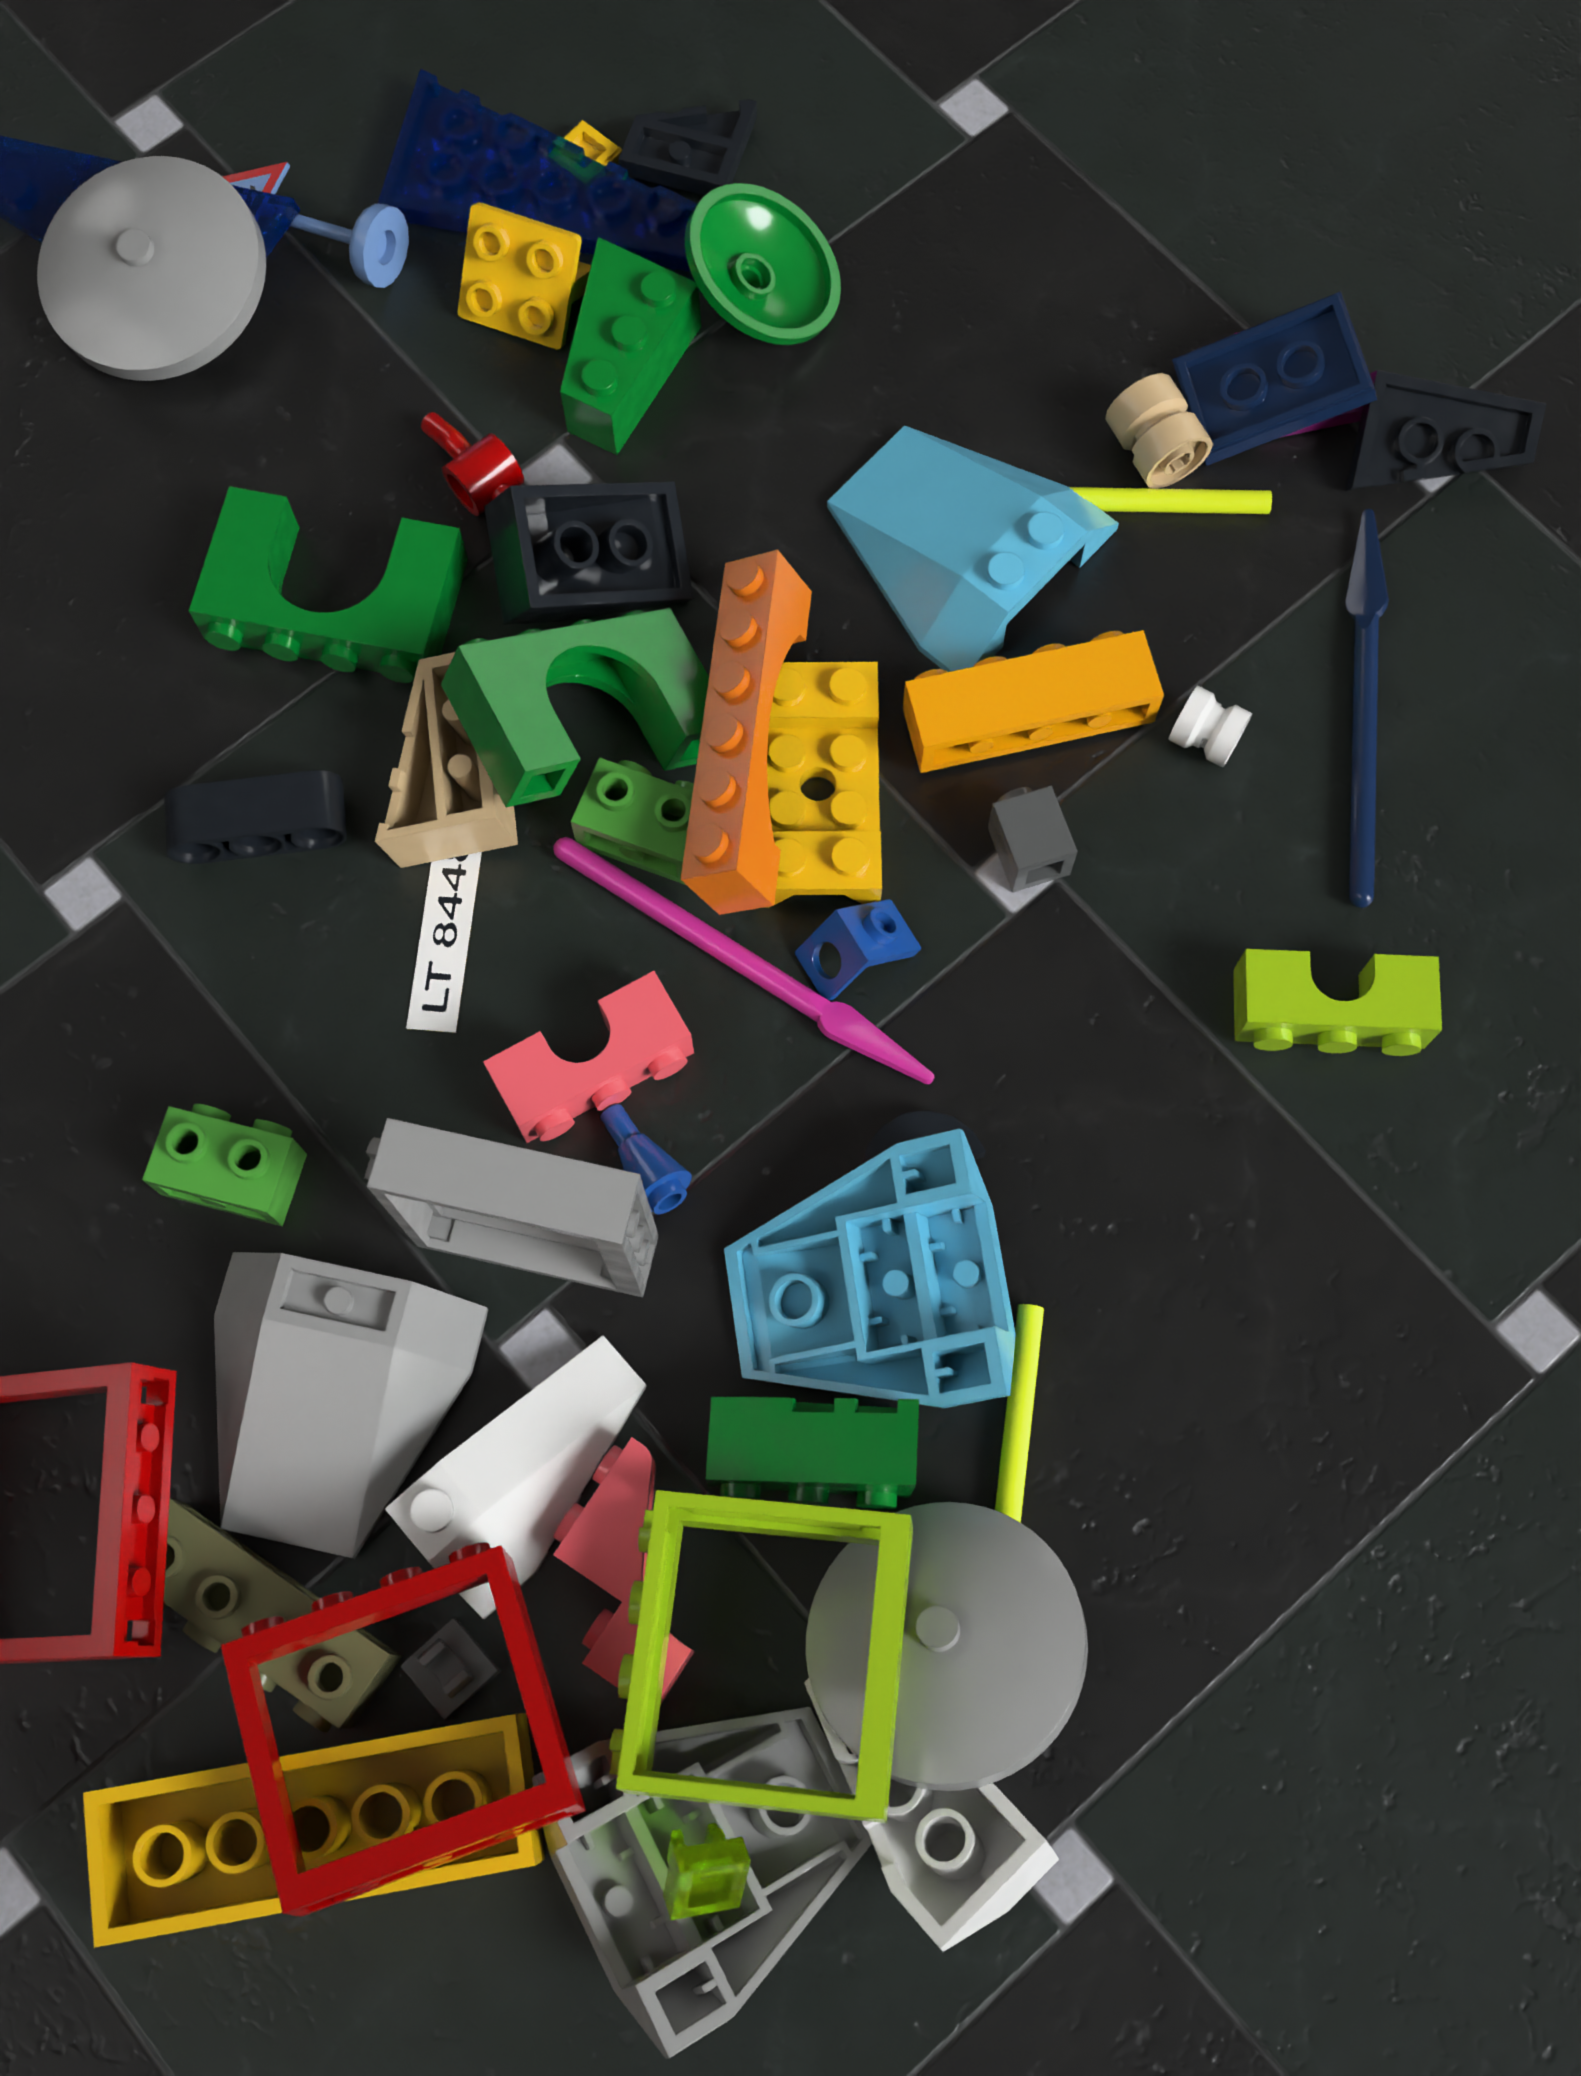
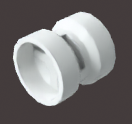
M1197 685L1182 709L1170 733L1169 740L1183 748L1191 746L1204 748L1206 759L1223 768L1241 738L1252 713L1237 705L1227 707V709L1222 708V705L1216 702L1214 693Z

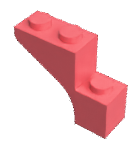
M632 1437L623 1450L614 1445L608 1451L592 1480L600 1484L585 1508L578 1503H575L570 1508L553 1538L561 1543L553 1554L555 1557L622 1602L615 1613L604 1608L582 1641V1644L590 1649L582 1664L617 1688L623 1655L625 1653L634 1654L638 1625L629 1624V1599L633 1582L635 1580L644 1581L647 1553L639 1552L638 1535L639 1527H643L645 1510H652L656 1474V1463L649 1450ZM671 1633L669 1634L661 1704L695 1652Z

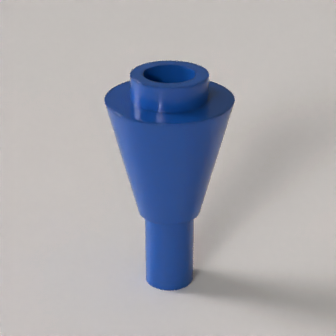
M615 1104L607 1108L601 1114L600 1119L619 1147L618 1153L624 1171L640 1174L651 1212L664 1214L676 1208L687 1196L686 1189L692 1179L691 1173L649 1137L640 1133L621 1104Z

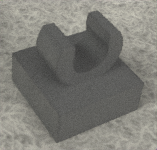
M457 1618L451 1619L400 1666L444 1720H449L501 1672Z

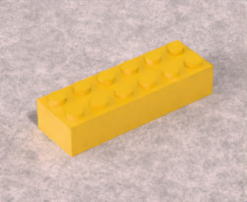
M526 1713L506 1715L279 1757L306 1871L534 1787L532 1781L534 1769ZM248 1763L83 1793L94 1948L282 1913ZM541 1828L348 1900L536 1866L545 1860Z

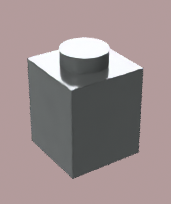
M1052 785L1035 791L1030 787L1017 788L1007 792L998 799V802L992 804L988 830L1012 893L1071 874L1078 851Z

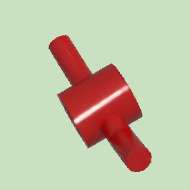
M429 413L423 418L421 422L422 431L453 458V460L442 467V473L452 492L471 514L479 516L485 511L484 506L508 487L519 486L524 483V475L517 460L506 445L494 434L489 433L471 445L458 430L437 413Z

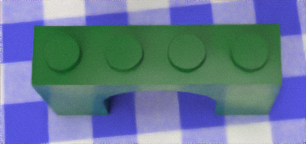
M229 486L189 608V613L204 640L215 647L229 651H236L240 647L261 650L271 657L282 661H295L298 658L320 661L329 668L341 672H353L356 668L379 672L384 677L400 683H410L414 680L420 659L442 654L468 562V555L460 528L401 518L385 574L377 588L366 599L350 608L328 613L312 612L301 609L282 597L284 577L300 529L287 497Z
M670 608L650 612L635 610L622 617L600 621L584 619L571 626L544 631L529 629L516 636L494 640L484 638L473 639L457 647L441 686L503 804L507 808L561 795L580 761L576 749L549 701L547 687L560 683H580L598 688L616 698L633 715L664 771L697 764L709 676Z

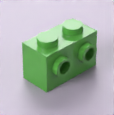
M599 757L571 819L575 841L598 854L686 885L680 878L694 783L679 780L673 784L653 777L650 771L635 762L621 760L617 764Z
M194 1104L191 1112L169 1106L142 1180L160 1195L283 1227L307 1153L291 1138L292 1131L280 1124L256 1119L252 1127L230 1122L231 1115L229 1113L204 1104Z

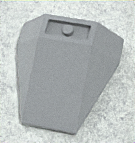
M233 1252L214 1314L221 1529L355 1559L384 1514L385 1508L396 1495L472 1375L489 1309L413 1281L284 1253Z

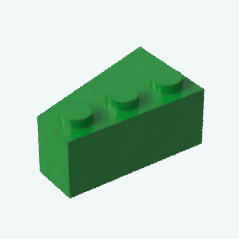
M598 237L560 390L567 432L614 455H618L702 326L699 288L696 282Z
M711 1397L706 1482L710 1487H720V1496L760 1500L761 1490L788 1491L789 1503L828 1505L829 1493L856 1495L857 1507L897 1508V1497L909 1498L916 1486L919 1399H898L897 1408L858 1406L859 1400L856 1398H834V1404L796 1402L795 1398Z

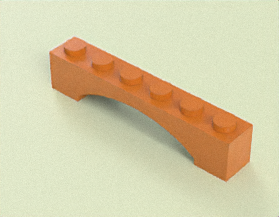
M779 550L727 562L724 568L680 878L719 915L774 906L781 850L774 843L767 781L769 722L777 679L787 652L792 644L806 641L812 591Z

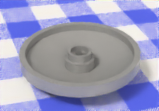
M149 156L136 158L111 166L88 179L67 198L54 215L47 228L39 253L37 267L39 296L43 310L56 333L76 355L89 365L104 373L123 379L137 381L168 379L191 372L207 364L225 351L243 332L251 320L262 295L266 275V251L264 240L254 215L237 190L218 173L204 165L178 157Z
M938 1502L913 1506L895 1512L911 1515L913 1534L891 1779L905 1785L938 1791L965 1790L997 1782L1016 1773L1043 1753L1066 1725L1077 1704L1087 1668L1088 1642L1084 1613L1075 1586L1060 1559L1045 1541L1019 1521L999 1511L969 1503ZM849 1543L828 1568L813 1599L806 1631V1661L811 1687L819 1708L837 1736L859 1758L879 1546Z

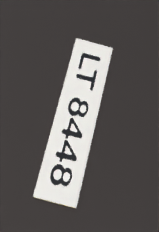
M482 852L431 862L406 1029L456 1033Z

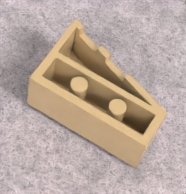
M455 652L418 661L402 727V733L406 736L399 766L398 768H392L388 786L392 790L387 816L385 824L379 823L375 842L400 868L518 845L514 806L506 808L441 686Z

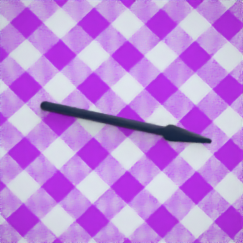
M1366 509L1362 513L1345 601L1348 613L1355 619L1349 899L1352 905L1358 908L1368 907L1374 899L1379 617L1384 614L1389 602L1376 519L1372 509Z

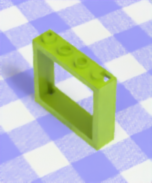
M656 1490L654 1509L645 1510L643 1527H639V1552L647 1553L644 1581L635 1580L633 1582L629 1599V1624L638 1625L634 1654L625 1653L623 1655L619 1672L618 1695L619 1698L628 1699L624 1729L615 1728L613 1730L609 1750L612 1751L609 1774L617 1775L616 1789L634 1795L887 1823L913 1534L911 1515ZM683 1526L879 1546L856 1794L652 1771Z

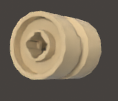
M1163 373L1149 375L1125 389L1112 402L1105 418L1122 447L1134 453L1133 464L1147 486L1156 489L1167 487L1192 473L1204 462L1213 446L1211 438L1196 415L1186 412L1188 404L1171 377Z

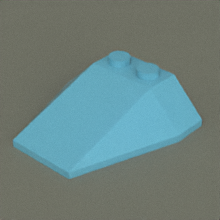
M905 425L827 501V508L918 650L947 672L970 668L983 659L994 657L1003 647L1007 623L1069 560L1080 568L1118 529L1119 525L1118 522L1100 508L1078 495L1068 486Z
M955 1129L896 1143L724 1248L742 1378L898 1401V1399H919L920 1405L940 1408L1010 1396L1016 1338L993 1205L963 1130Z

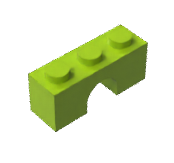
M1245 949L1233 970L1235 1041L1253 1042L1254 1047L1260 1050H1284L1292 1047L1294 1043L1317 1044L1318 1050L1325 1053H1346L1357 1049V1046L1381 1047L1382 1053L1386 1055L1408 1056L1417 1054L1422 1049H1425L1442 1031L1439 957L1374 954L1358 975L1359 998L1353 1001L1331 999L1316 987L1311 976L1310 951Z

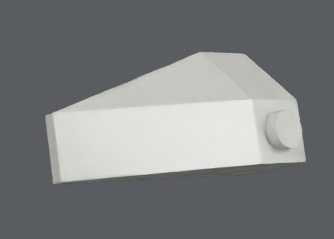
M602 1335L436 1463L390 1503L385 1510L434 1568L449 1564L448 1556L465 1546L483 1542L489 1543L490 1548L501 1545L513 1560L521 1587L538 1572L555 1539L553 1536L557 1527L570 1508L580 1501L581 1494L603 1456L610 1450L647 1385ZM489 1582L459 1593L483 1619H486L496 1610Z
M808 1678L804 1682L833 1754L839 1761L851 1793L856 1794L859 1758L841 1741L828 1724L818 1706L810 1679ZM891 1779L887 1823L862 1821L882 1865L881 1869L890 1891L943 1952L1007 1913L1059 1860L1047 1840L994 1783L965 1790L938 1791L905 1785Z

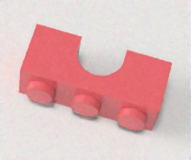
M655 971L598 1000L603 1021L610 1031V1038L605 1049L597 1057L581 1063L565 1061L552 1052L541 1031L483 1061L526 1143L538 1137L540 1141L554 1139L574 1125L573 1118L595 1106L597 1110L602 1111L612 1105L619 1104L631 1094L630 1088L651 1076H653L654 1080L667 1078L687 1064L688 1060L686 1057L694 1054L691 1033Z

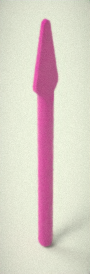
M562 837L555 842L553 850L559 860L816 1021L821 1033L829 1039L924 1084L932 1083L934 1074L853 1007L842 1002H830L572 838Z

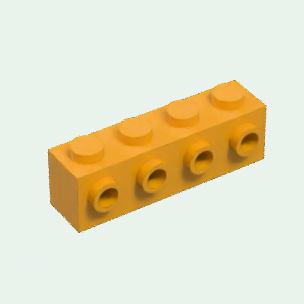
M1144 630L1127 634L1121 631H1109L1096 636L1086 643L1067 647L1058 643L1049 644L1035 650L1030 655L1011 659L994 656L983 659L970 668L951 672L943 669L923 672L915 677L914 680L905 681L903 712L920 773L1153 723L1155 722L1164 693Z

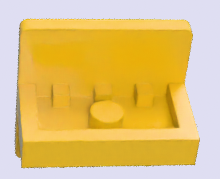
M481 202L472 205L469 214L459 295V317L556 350L563 347L566 343L572 303L584 295L591 265L578 261L582 241L580 235Z

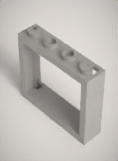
M390 1118L386 1120L381 1139L374 1137L370 1141L366 1151L370 1160L364 1177L369 1179L367 1188L417 1247L643 1298L659 1235L640 1174Z

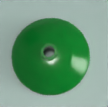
M733 183L710 191L694 208L685 231V251L688 265L702 295L726 322L755 339L778 345H794L808 341L818 335L829 324L837 311L840 301L841 281L838 265L831 247L820 229L798 206L784 196L767 188L753 184Z

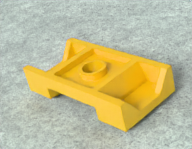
M783 662L772 701L767 750V781L774 843L781 850L774 905L793 895H845L861 904L881 901L882 861L879 809L878 662ZM821 777L830 781L835 791L825 800L814 801L804 796L801 792V786L811 778Z

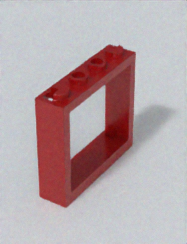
M130 1362L0 1376V1403L107 1392L91 1635L0 1639V1664L161 1657L177 1371ZM142 1388H147L146 1404L141 1403ZM128 1621H133L132 1641H127Z
M483 1542L465 1546L448 1556L449 1564L424 1573L421 1567H409L392 1572L380 1579L381 1588L354 1597L353 1592L350 1591L338 1592L322 1597L310 1605L312 1613L284 1622V1618L281 1616L257 1620L241 1629L242 1638L221 1645L282 1914L303 1917L586 1811L514 1563L501 1545L490 1548L489 1543ZM489 1582L546 1782L306 1871L258 1665Z

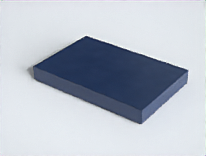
M1341 291L1172 359L1184 399L1188 404V412L1196 415L1213 443L1210 454L1204 460L1206 466L1377 400L1376 391Z

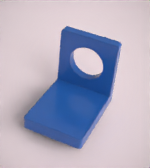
M887 899L836 909L795 951V955L818 993L827 1000L833 1001L867 967L914 957L921 950V946L892 900ZM825 942L832 943L838 949L841 956V969L836 977L828 976L820 965L819 953Z

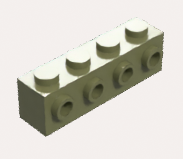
M170 1498L163 1611L169 1606L188 1620L182 1628V1631L206 1649L216 1653L222 1644L242 1638L241 1629L252 1622L274 1616H281L284 1618V1622L312 1613L310 1605L320 1599L319 1596L233 1535L221 1529L220 1526L189 1504ZM360 1628L259 1664L258 1669L265 1691L272 1692L276 1685L282 1687L298 1699V1702L293 1707V1711L310 1725L327 1733L332 1725L338 1729L354 1728L402 1658V1655L364 1628Z

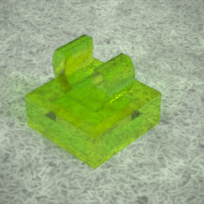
M710 1823L707 1825L704 1843L687 1846L681 1829L672 1830L667 1852L669 1868L663 1892L670 1920L739 1908L751 1863L743 1837L726 1839L722 1828H719L716 1823Z

